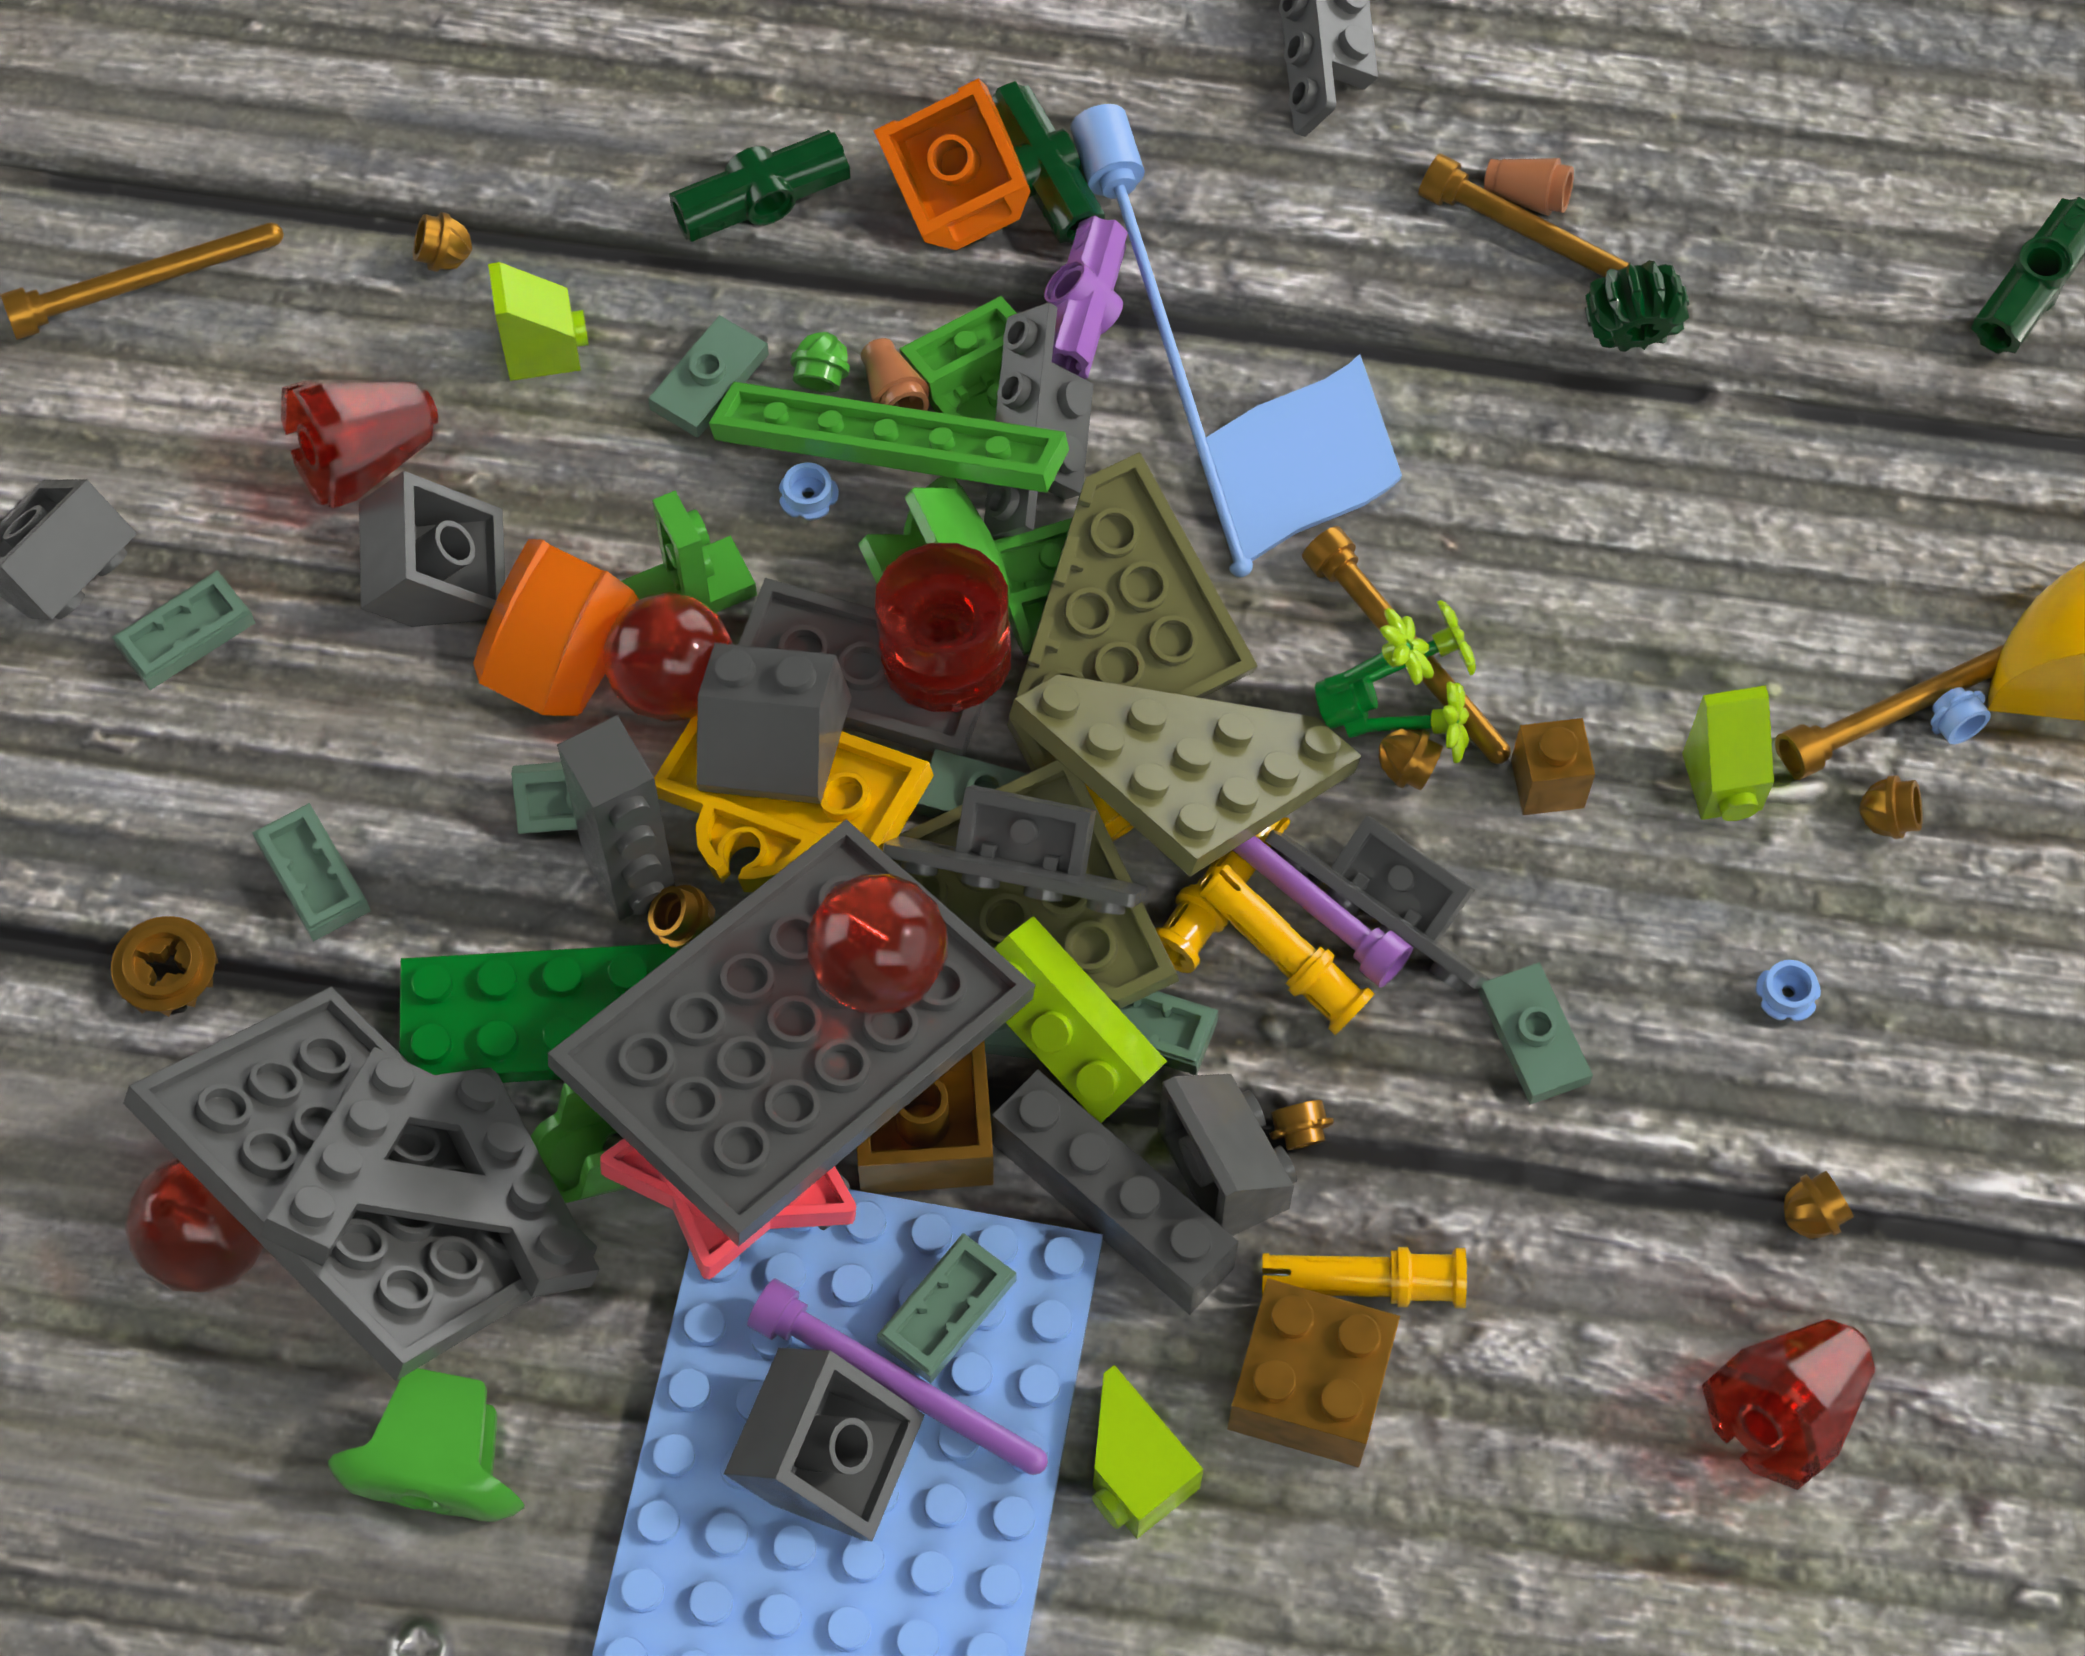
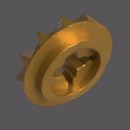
M161 916L136 925L123 936L113 953L111 976L121 998L133 1005L142 1014L145 1011L160 1012L169 1017L173 1010L185 1005L195 1007L197 997L206 987H213V973L215 965L218 964V959L211 939L199 925L181 917ZM175 954L174 960L178 968L185 974L178 973L175 975L166 973L161 981L156 982L157 976L153 968L146 961L150 963L154 961L165 963L170 955Z

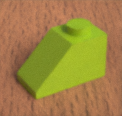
M501 262L488 264L494 311L510 381L581 371L578 347L589 345L584 311L571 310L567 287Z
M1766 685L1708 694L1702 697L1682 752L1701 820L1722 817L1725 821H1739L1753 816L1758 811H1761L1765 805L1774 783L1770 705Z
M1113 1365L1103 1374L1093 1488L1097 1492L1092 1495V1500L1103 1517L1114 1528L1119 1529L1122 1525H1125L1135 1538L1138 1539L1200 1489L1203 1468L1119 1369Z

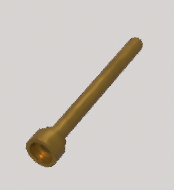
M1441 153L1434 158L1421 182L1418 191L1419 196L1439 206L1443 202L1452 206L1459 202L1603 277H1606V272L1609 269L1620 270L1629 264L1609 252L1468 181L1469 174L1461 170V163Z
M270 222L40 295L37 289L25 293L24 288L21 287L2 293L0 297L16 340L40 333L38 327L49 324L48 317L276 246L283 240L284 233L278 224Z
M1339 526L1325 530L1306 547L1302 554V559L1317 577H1326L1330 582L1338 581L1380 631L1382 626L1389 625L1384 610L1393 608L1357 567L1356 564L1359 559L1354 553L1356 545ZM1430 656L1427 659L1433 668L1434 674L1430 679H1426L1423 676L1422 682L1443 706L1448 705L1447 682H1456L1434 656ZM1465 694L1464 708L1467 709L1469 717L1463 726L1466 728L1468 736L1490 762L1494 764L1505 763L1511 755L1509 744Z
M2004 644L1824 728L1817 725L1809 727L1805 724H1800L1780 733L1775 740L1776 752L1794 779L1801 780L1824 769L1826 761L1832 757V751L1933 705L1943 694L1954 688L1962 687L1965 690L1993 677Z

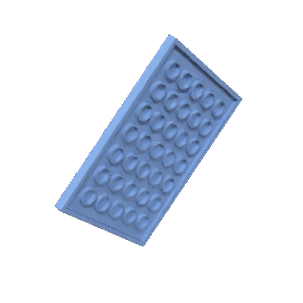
M849 1189L857 1206L853 1224L834 1225L825 1230H821L818 1226L770 1229L709 1280L702 1277L689 1248L592 1656H1025L1100 1259L1103 1234ZM962 1233L966 1234L1016 1272V1282L934 1379L931 1385L1041 1448L1048 1458L1047 1467L1042 1473L1030 1475L925 1414L873 1541H863L773 1506L724 1475L778 1348L814 1349L793 1336L787 1341L778 1335L771 1340L747 1326L748 1318L756 1301L771 1280L776 1278L799 1291L798 1300L808 1305L806 1312L929 1383L878 1344L877 1334Z

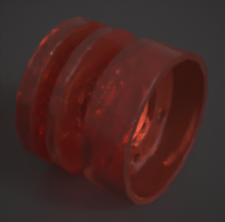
M929 543L904 552L886 567L876 586L875 613L877 630L880 636L879 648L882 670L891 689L908 704L931 712H959L982 704L1001 688L1011 669L1008 585L999 566L981 551L958 543Z

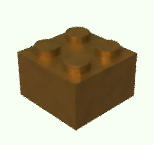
M984 1041L857 1147L860 1191L876 1194L994 1185L993 1145Z
M1267 1278L1232 1402L1227 1430L1360 1467L1400 1316Z

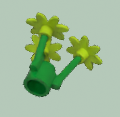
M1439 600L1437 604L1447 628L1432 634V641L1426 642L1423 639L1415 638V625L1412 618L1409 616L1401 618L1393 609L1387 608L1384 612L1389 625L1382 626L1380 632L1388 642L1382 646V652L1345 672L1316 682L1315 695L1323 720L1330 729L1333 730L1345 726L1349 738L1368 732L1396 731L1399 729H1432L1433 734H1446V748H1452L1453 762L1459 763L1462 760L1464 750L1469 743L1468 733L1463 726L1468 720L1469 713L1464 708L1465 692L1460 683L1447 682L1448 705L1444 706L1443 709H1433L1431 715L1368 718V711L1378 708V700L1373 682L1407 668L1411 680L1415 685H1418L1423 680V676L1426 679L1433 677L1434 671L1427 658L1437 653L1444 657L1458 651L1469 675L1471 676L1475 673L1474 653L1464 640V631L1458 625V618L1455 612L1445 601Z

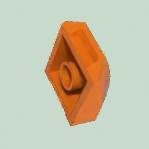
M979 78L958 88V92L900 121L893 120L873 130L925 243L959 250L1020 220L1030 194V188L987 86Z
M528 539L499 593L480 639L473 662L479 684L541 715L578 716L583 712L643 612L644 607L634 590L608 571L601 570L550 545L545 540Z

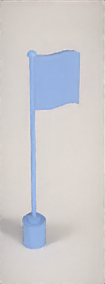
M1101 104L1088 108L1078 114L1072 121L1070 130L1087 184L1096 195L1105 196L1110 199L1117 198L1233 560L1229 570L1236 577H1245L1252 571V561L1288 538L1367 505L1390 490L1401 480L1402 474L1365 366L1359 354L1348 365L1327 378L1260 404L1206 437L1128 194L1143 179L1145 171L1126 112L1122 107L1115 104Z

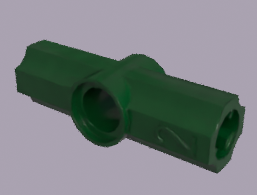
M1016 81L997 88L992 99L1030 188L1029 197L1033 196L1059 243H1070L1073 245L1079 222L1094 215L1100 219H1105V213L1082 176L1079 155L1067 131L1063 128L1055 130L1029 85L1022 86Z
M827 130L772 153L770 149L764 146L746 148L729 160L724 172L669 193L670 203L685 239L693 242L748 219L755 225L775 223L792 210L796 200L850 179V166L835 132L831 133L830 130Z
M2081 197L2069 200L2062 198L2036 235L2022 246L2015 264L1973 321L1971 329L1979 337L1982 346L1998 355L2002 352L2016 354L2043 314L2055 305L2063 286L2085 257V199Z

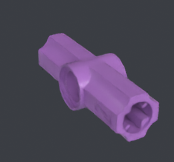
M1095 215L1079 222L1068 261L1054 273L1048 281L1044 292L1045 300L1058 307L1052 362L1083 379L1089 376L1100 335L1105 333L1115 323L1123 309V301L1114 291V287L1126 250L1125 241L1128 232L1116 220L1100 219Z

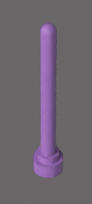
M1256 836L1233 849L1242 859L1354 949L1353 958L1361 964L1359 971L1379 988L1389 983L1409 959L1413 947L1393 931L1384 933L1379 928H1375L1373 931L1370 930Z
M776 1278L771 1280L756 1301L748 1318L747 1326L767 1338L773 1340L778 1335L787 1341L793 1336L815 1350H831L911 1406L1030 1475H1037L1042 1473L1047 1467L1048 1458L1041 1448L806 1312L808 1305L798 1300L799 1291Z

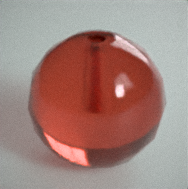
M673 592L646 595L618 614L605 639L603 666L617 698L636 714L665 722L692 719L698 715V694L714 643L732 645L733 643L720 616L702 601Z
M890 873L861 874L835 886L822 901L807 930L808 961L819 986L839 1005L865 1015L894 1014L919 1003L937 979L948 958L947 926L936 902L916 883Z
M177 1158L162 1162L144 1177L129 1202L125 1224L129 1250L151 1279L172 1291L210 1293L232 1285L253 1267L264 1248Z

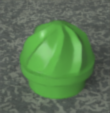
M818 332L808 335L800 343L797 350L792 353L790 364L795 368L793 381L799 386L813 391L825 393L839 391L841 380L847 378L850 371L847 347L829 332Z

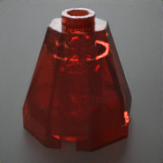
M303 380L282 387L281 422L285 435L297 432L300 445L299 448L290 450L295 467L316 503L320 505L328 504L330 508H337L361 498L430 443L433 436V425L438 423V412L432 396L427 390L420 391L416 383L410 381Z
M1825 1319L1741 1349L1702 1384V1389L1713 1430L1726 1444L1736 1437L1749 1450L1739 1458L1754 1474L1798 1490L1812 1477L1814 1478L1840 1454L1876 1369L1870 1345L1859 1330L1831 1319Z

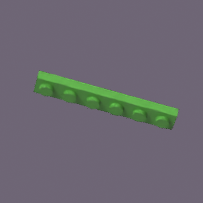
M734 381L709 422L714 440L1045 493L1048 492L1069 451L1066 433L1063 431Z

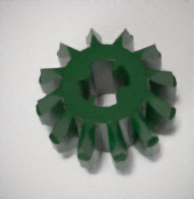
M1649 260L1642 265L1635 266L1629 262L1627 267L1620 270L1609 269L1606 272V277L1597 278L1590 283V292L1585 296L1587 307H1585L1588 326L1592 327L1594 338L1599 339L1602 347H1618L1622 352H1626L1633 347H1641L1645 350L1648 345L1653 343L1664 344L1667 342V336L1676 335L1684 330L1683 322L1689 318L1687 308L1689 306L1686 286H1682L1680 275L1675 273L1672 265L1663 264L1657 266L1655 261Z

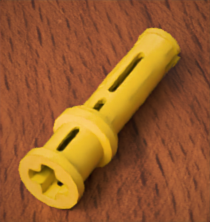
M1284 817L1255 836L1271 848L1272 846L1265 839L1272 830L1283 833L1290 825V819ZM1233 850L1211 863V866L1197 884H1191L1181 889L1176 896L1175 902L1177 907L1161 928H1155L1176 971L1182 973L1193 972L1199 965L1200 958L1198 954L1214 932L1219 933L1223 931L1229 923V920L1205 898L1203 899L1199 893L1227 864L1245 883L1248 882L1256 871L1255 868Z
M1228 864L1199 893L1203 899L1205 898L1215 909L1224 915L1242 935L1289 978L1285 984L1290 987L1288 991L1294 997L1303 995L1330 1021L1328 1029L1334 1035L1344 1028L1374 996L1375 993L1369 987L1360 989L1333 963L1335 955L1328 948L1324 950L1320 946L1316 950L1307 940L1303 939Z
M1397 1247V1250H1391L1390 1257L1269 1255V1253H1262V1274L1289 1275H1262V1296L1268 1278L1328 1296L1390 1297V1303L1397 1304V1307H1408L1411 1301H1452L1455 1308H1466V1248H1455L1452 1254H1411L1408 1247Z

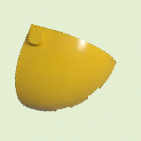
M2085 561L2058 577L2034 599L2017 621L2004 644L1994 675L1991 678L1987 705L1989 711L2085 721Z

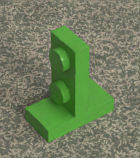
M676 490L652 500L663 564L621 581L634 590L644 607L643 612L635 623L644 643L757 596L756 583L731 535L710 544L707 529L699 512L696 509L687 512Z

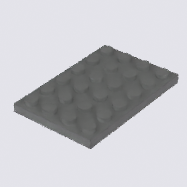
M846 819L548 1053V1067L739 1247L1033 999L1035 984Z
M330 987L129 1085L123 1104L382 1368L397 1381L534 1297L531 1298L498 1232L357 1210L324 1266L260 1237L268 1214L374 1046L408 1062L341 995ZM409 1124L387 1159L468 1173L447 1130ZM579 1229L591 1254L594 1256L597 1246Z

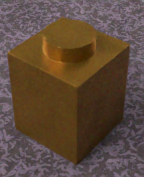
M1583 718L1520 725L1511 763L1522 815L1585 808L1595 777V770Z

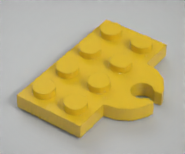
M697 709L654 779L658 799L700 814L696 823L697 847L713 876L722 884L731 875L730 861L738 850L744 847H757L760 849L754 861L742 867L738 876L743 891L754 892L846 819L883 851L884 843L898 837L934 774L928 761L842 731L821 804L699 791L697 786Z

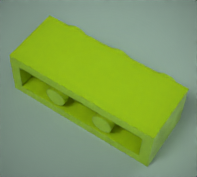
M1034 916L1011 932L994 948L1035 984L1033 999L1005 1023L1082 1107L1100 1123L1110 1116L1167 1062Z

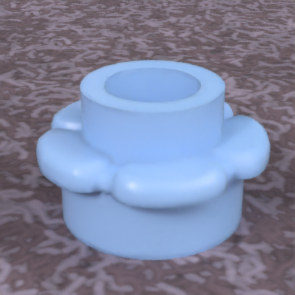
M805 462L791 467L779 485V492L782 494L779 500L780 505L792 517L801 516L808 521L820 519L828 514L829 506L834 505L838 500L839 491L836 482L831 480L830 474L824 467L816 463ZM813 492L814 495L810 498H805L803 493Z
M1962 687L1954 688L1943 694L1932 707L1934 716L1930 723L1934 734L1942 733L1950 744L1955 745L1965 742L1979 733L1991 718V713L1983 704L1985 702V695L1981 691H1965Z
M1783 960L1776 963L1770 970L1763 971L1756 983V993L1762 997V1009L1776 1020L1791 1018L1797 1022L1807 1019L1816 1010L1814 1002L1821 995L1820 985L1813 970L1806 964L1796 960ZM1790 988L1794 996H1784L1782 989Z

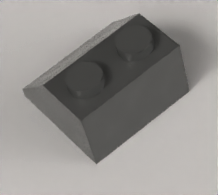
M402 471L359 502L362 610L411 627L488 621L505 583L502 508L406 471Z
M87 479L43 480L0 522V597L29 618L52 620L55 617L56 619H62L81 604L85 598V594L81 590L97 574L104 576L110 573L125 559L128 552L124 547L137 533Z
M714 643L698 694L697 786L699 791L821 804L852 698L836 654Z
M1232 1074L1174 1076L1162 1083L1158 1132L1200 1209L1232 1236L1290 1209L1294 1189L1293 1183L1297 1182L1296 1171L1283 1147L1277 1146L1272 1148L1262 1130V1127L1266 1126V1121L1261 1106L1250 1090L1242 1093Z
M778 1348L724 1475L773 1506L863 1541H873L925 1414L831 1350Z

